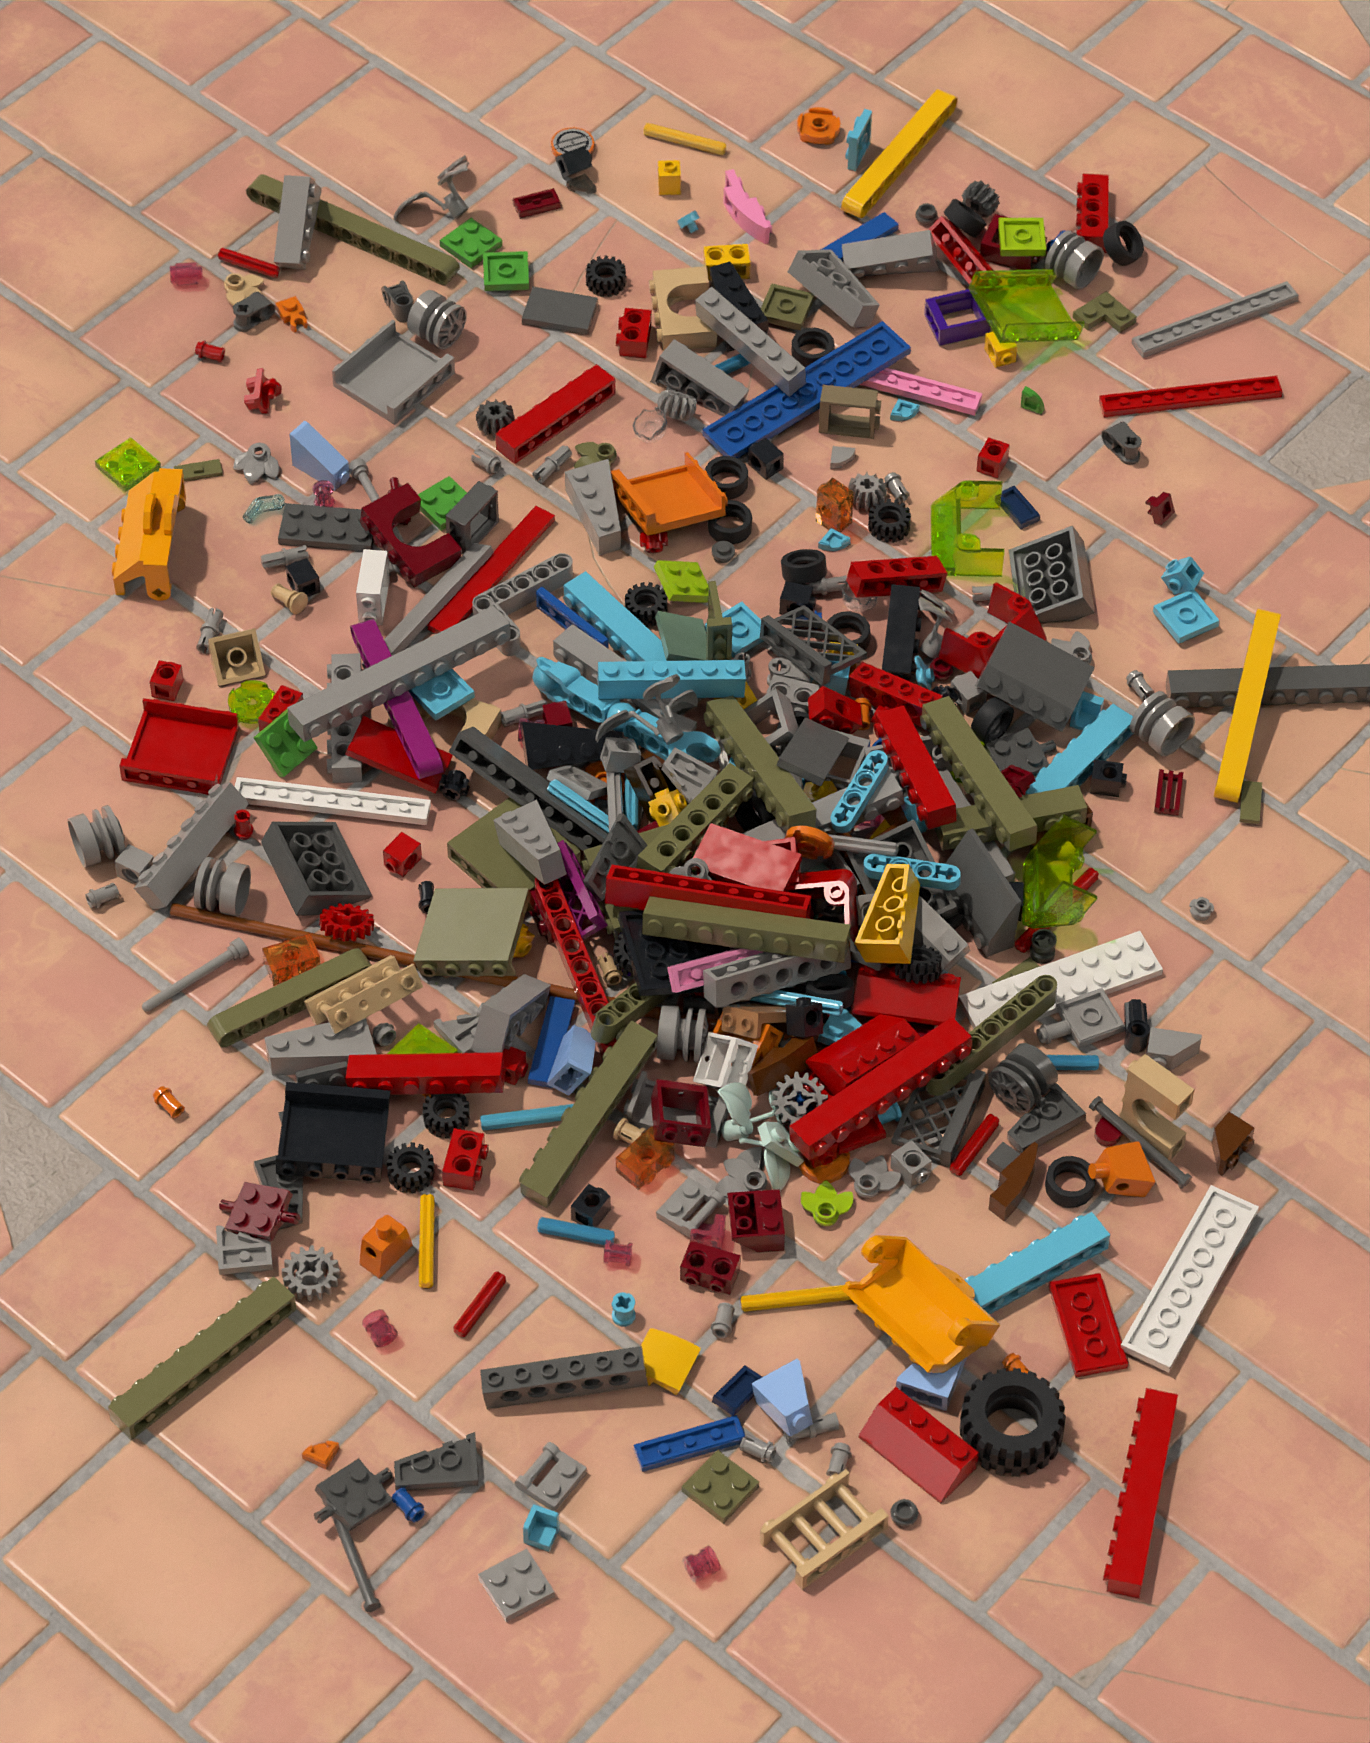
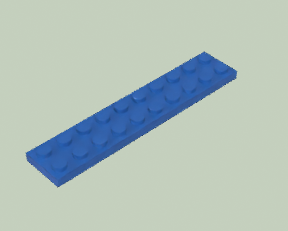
M882 321L805 367L806 384L790 397L775 385L702 429V435L723 456L739 458L746 454L748 448L754 443L760 442L764 438L769 440L820 409L823 385L855 388L911 354V347Z

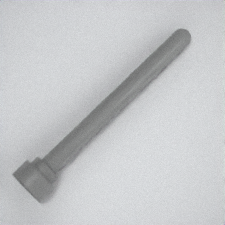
M359 458L350 462L349 472L351 476L360 480L371 502L380 498L367 476L368 466L365 461ZM395 527L393 529L394 535L401 542H404L400 532Z
M239 937L230 942V946L227 947V951L144 1002L142 1009L145 1012H149L228 961L243 959L249 955L246 944Z

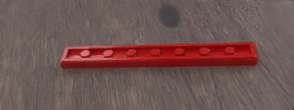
M1276 375L1099 395V404L1103 417H1113L1281 398L1283 391Z
M535 505L495 549L489 559L427 624L428 630L437 634L466 620L473 612V599L477 595L495 587L551 526L555 521V515Z

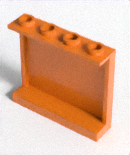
M685 452V465L632 479H627L620 469L611 471L614 495L647 535L726 516L725 506L728 504L726 494L721 492L716 482L710 479L706 470H703L699 466L698 461L688 452Z

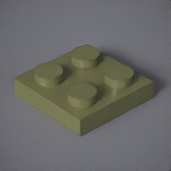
M771 284L761 310L768 319V323L801 330L813 304L814 294Z
M717 1450L682 1486V1492L724 1524L759 1488V1481Z

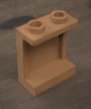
M767 1003L735 1004L723 1007L722 1031L757 1039L761 1037V1025L767 1023L787 1035L786 1007Z

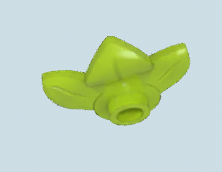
M826 1180L816 1189L815 1193L802 1192L801 1204L806 1211L813 1214V1219L817 1224L831 1226L837 1222L839 1215L847 1213L851 1209L853 1193L848 1191L837 1194L834 1187Z

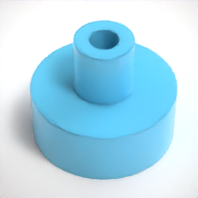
M696 210L677 220V223L681 229L687 226L689 231L693 233L698 230L694 221L700 217Z

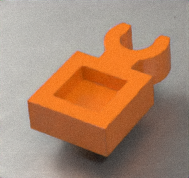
M296 296L275 303L276 311L284 324L290 322L292 332H297L296 325L298 324L303 325L305 329L308 328L305 310Z

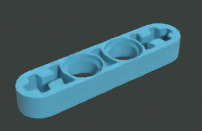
M875 750L866 756L833 810L830 818L832 827L836 832L847 833L854 827L888 771V757L883 751ZM863 778L872 779V783L868 786L859 784ZM852 797L861 799L857 805L847 803ZM846 815L847 821L838 823V820H843Z
M870 854L864 859V873L872 879L880 880L887 864H909L920 886L954 890L961 883L960 870L954 865L881 854ZM922 870H927L931 872V875L921 877L918 873Z

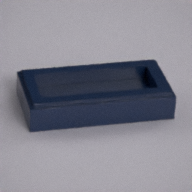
M1015 485L995 494V501L1020 530L1040 521V514Z
M744 1365L713 1396L712 1402L734 1417L754 1397L752 1383L762 1378V1376Z

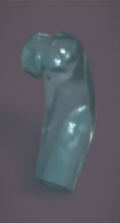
M281 494L255 498L243 515L244 521L251 524L263 512L282 509L285 505L284 497Z

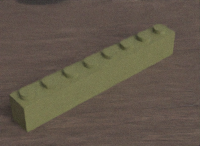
M728 696L706 702V712L704 713L706 726L712 729L715 738L722 743L725 752L732 757L736 767L754 778L753 788L756 795L763 800L768 812H771L776 818L778 826L782 827L786 833L788 829L794 826L815 828L817 809L790 772L777 766L779 757L735 697Z
M947 696L923 704L922 715L920 716L923 729L928 730L933 744L938 745L946 762L949 761L954 775L963 782L966 793L971 794L977 809L982 810L987 824L996 831L999 842L1004 843L1009 851L1036 843L1037 824L951 698Z
M651 896L643 912L644 935L840 963L845 962L850 946L851 925Z
M632 1020L627 1027L623 1026L616 1036L617 1042L613 1048L610 1046L607 1048L602 1057L604 1061L600 1067L596 1066L592 1070L587 1086L579 1089L575 1096L576 1102L572 1108H566L561 1117L562 1122L559 1127H554L547 1137L548 1143L544 1149H538L533 1158V1165L530 1169L526 1168L519 1178L521 1194L546 1208L549 1207L657 1047L658 1035Z
M274 1276L267 1282L260 1283L252 1294L240 1299L234 1308L226 1314H221L206 1330L199 1331L192 1341L185 1346L179 1347L173 1356L165 1362L157 1364L150 1374L143 1379H138L131 1389L123 1395L115 1397L108 1406L110 1420L132 1441L297 1310L295 1296Z

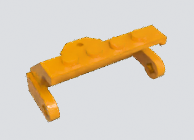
M159 468V472L151 473L129 490L126 509H122L121 512L123 527L119 526L118 529L120 544L115 546V558H117V561L112 563V576H114L113 581L116 595H125L124 583L142 576L145 577L146 590L150 598L164 601L170 597L172 585L169 578L168 561L176 513L183 510L186 504L183 469Z
M875 1235L868 1239L861 1249V1255L869 1263H878V1265L860 1282L847 1281L841 1289L857 1304V1309L861 1313L868 1315L875 1321L874 1325L879 1330L886 1332L892 1338L891 1341L894 1345L904 1349L909 1354V1359L915 1364L920 1365L928 1373H945L981 1348V1346L987 1347L1000 1326L994 1318L973 1300L975 1298L974 1289L956 1272L940 1264H935L907 1237Z

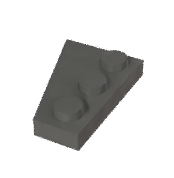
M276 1156L254 1161V1169L260 1185L287 1189L293 1194L288 1206V1212L298 1213L300 1215L298 1224H301L303 1176L276 1174ZM284 1222L279 1229L294 1226L295 1224Z

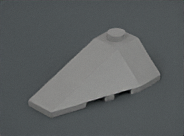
M919 896L913 944H918V947L926 945V948L932 947L934 951L938 950L942 955L940 974L947 973L971 951L970 947Z

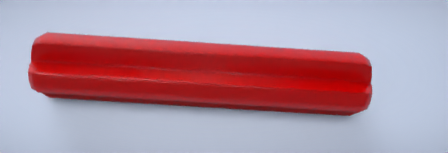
M220 248L218 258L220 260L273 278L279 276L280 267L226 248Z
M993 1114L986 1116L951 1163L950 1171L953 1174L961 1176L999 1126L1000 1120Z
M498 1271L492 1274L453 1326V1332L462 1338L466 1337L506 1283V1276Z

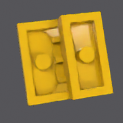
M650 1328L640 1345L644 1354L648 1385L650 1386L654 1382L677 1395L701 1348L670 1333Z

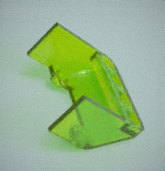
M961 481L931 504V556H938L948 573L947 576L1002 577L1004 549L981 548L980 539L976 535L961 533V509L1000 510L1002 481Z
M1062 814L1029 852L1023 864V925L1032 929L1074 925L1083 919L1088 909L1096 902L1097 895L1072 884L1073 873L1076 870H1080L1085 861L1083 848L1096 835V829Z

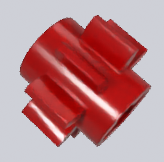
M667 531L647 535L644 532L640 533V547H646V552L648 553L662 552L663 546H668Z

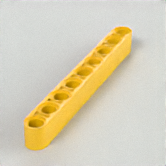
M940 89L935 90L848 191L842 201L841 210L860 219L864 218L956 109L958 98Z
M1257 608L1213 796L1215 798L1238 803L1281 617L1279 613Z

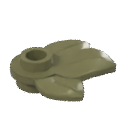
M585 442L575 446V450L582 457L575 463L574 469L606 459L609 460L610 466V463L616 460L617 452L613 445L609 443L598 445L594 442Z

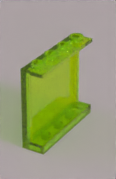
M1053 269L975 271L968 287L1000 343L1078 340L1085 325L1084 321H1072L1053 289L1052 284L1056 277Z

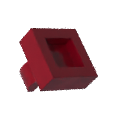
M1162 492L1158 497L1151 496L1145 502L1147 505H1150L1148 514L1153 517L1154 524L1162 526L1175 513L1170 493Z

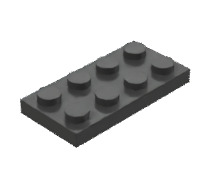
M285 503L278 535V544L363 551L364 549L372 550L374 539L369 531H365L361 526V509Z

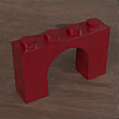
M406 483L362 507L360 523L365 531H369L372 534L376 545L387 551L389 561L393 565L396 564L400 569L403 579L407 582L409 581L415 588L451 568L461 558L462 549L449 533L423 546L404 544L394 535L393 529L399 523L419 513L421 508V498L410 484Z

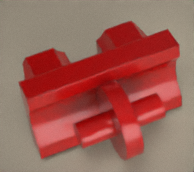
M259 368L256 369L255 377L246 378V387L249 393L252 394L244 395V403L248 410L259 408L261 413L265 414L269 413L270 399H274V397L281 394L282 385L275 378H266L264 375L265 370Z

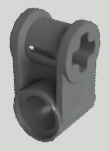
M402 280L399 284L390 287L382 286L383 299L386 305L389 306L395 319L399 322H407L414 302L405 281Z
M260 292L252 293L249 297L237 302L233 306V313L235 314L233 324L235 329L242 332L249 331L261 322L268 320L275 312V305Z
M1122 421L1102 431L1103 443L1123 463L1132 465L1139 462V448L1141 447L1142 440L1130 429L1127 423Z

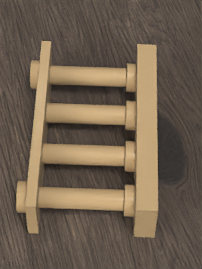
M390 955L305 1000L304 1003L313 1024L318 1025L328 1020L333 1033L336 1034L423 988L414 964L400 970L396 958Z
M847 1469L840 1474L835 1473L830 1476L822 1487L777 1519L768 1520L760 1530V1544L763 1547L774 1540L797 1566L795 1583L801 1590L888 1529L889 1515L882 1508L875 1513H869L847 1489L850 1475ZM837 1494L861 1519L860 1524L853 1529L851 1527L848 1528L826 1504L828 1500ZM814 1510H817L840 1535L839 1539L832 1544L826 1543L804 1519ZM796 1525L818 1550V1554L811 1559H805L782 1533Z

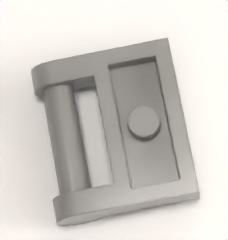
M688 1177L656 1211L657 1219L687 1237L693 1238L698 1233L700 1225L716 1208L722 1207L726 1199L721 1193L713 1192ZM704 1201H706L707 1203L705 1204V1206L693 1217V1219L691 1221H687L689 1217L701 1206V1204Z
M547 1442L542 1449L543 1453L523 1476L520 1475L517 1478L515 1485L519 1490L548 1509L556 1511L586 1475L587 1467L562 1452L554 1443ZM551 1459L557 1462L537 1487L532 1484Z

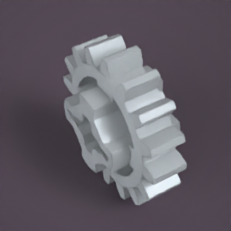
M795 1072L794 1079H790L788 1075H785V1084L777 1082L776 1086L780 1090L772 1092V1096L776 1097L777 1100L772 1101L771 1106L778 1107L774 1115L783 1116L782 1124L787 1121L793 1124L806 1115V1110L809 1106L817 1104L816 1107L822 1104V1101L828 1099V1095H821L825 1086L820 1085L817 1087V1077L810 1081L808 1080V1073H805L803 1078H799L798 1072ZM803 1084L810 1087L814 1093L806 1091L803 1088ZM793 1085L791 1094L782 1097L785 1090ZM796 1095H801L802 1099L807 1100L803 1102V1106H798L797 1102H793L796 1099ZM790 1108L796 1113V1117L790 1115L785 1109Z
M314 1245L310 1246L309 1251H305L303 1247H300L298 1255L291 1252V1260H284L285 1268H282L283 1284L285 1287H288L292 1294L297 1292L299 1300L304 1295L307 1296L308 1301H312L313 1296H317L321 1300L322 1293L325 1292L330 1295L332 1294L331 1286H338L337 1279L340 1278L338 1260L333 1259L332 1252L325 1255L324 1247H321L318 1251H315ZM297 1269L296 1277H294V1271ZM328 1269L329 1272L327 1277L325 1278L324 1275L326 1274V1270Z

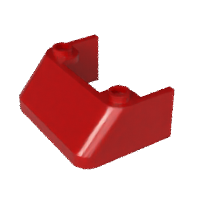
M995 582L987 613L1006 622L1007 625L1011 622L1046 641L1047 636L1031 602L1027 598ZM1006 626L994 637L980 631L972 633L968 638L947 627L944 629L939 658L965 673L971 671L979 679Z
M847 869L801 873L800 884L789 885L786 892L810 895L811 899L825 898L832 906H844V924L851 925L850 938L855 942L858 935V912L856 903L857 880L854 874Z

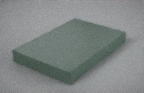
M658 611L655 618L666 660L705 661L707 634L703 619Z

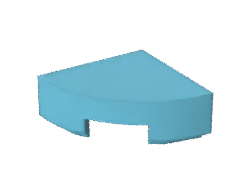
M898 399L890 414V420L904 421L911 419L919 412L920 405Z
M831 528L819 541L818 548L825 551H838L847 547L851 543V538Z

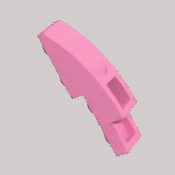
M734 169L725 171L723 204L728 213L749 235L764 244L769 243V234L772 233V226L769 220L766 221L764 207L759 205L756 197L749 198L748 193L743 191L742 180L740 177L737 178Z

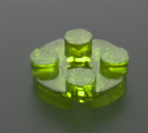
M249 680L242 682L241 687H238L236 690L233 688L228 695L229 711L238 714L239 723L257 724L258 718L275 695V692L268 688V684L262 681ZM253 699L256 700V704H247L250 703Z

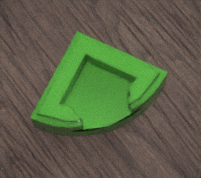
M1025 386L1022 390L1020 407L1042 414L1045 409L1043 400L1034 390Z

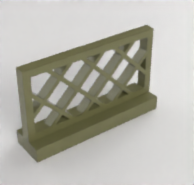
M708 581L706 660H732L731 617H722L716 581Z

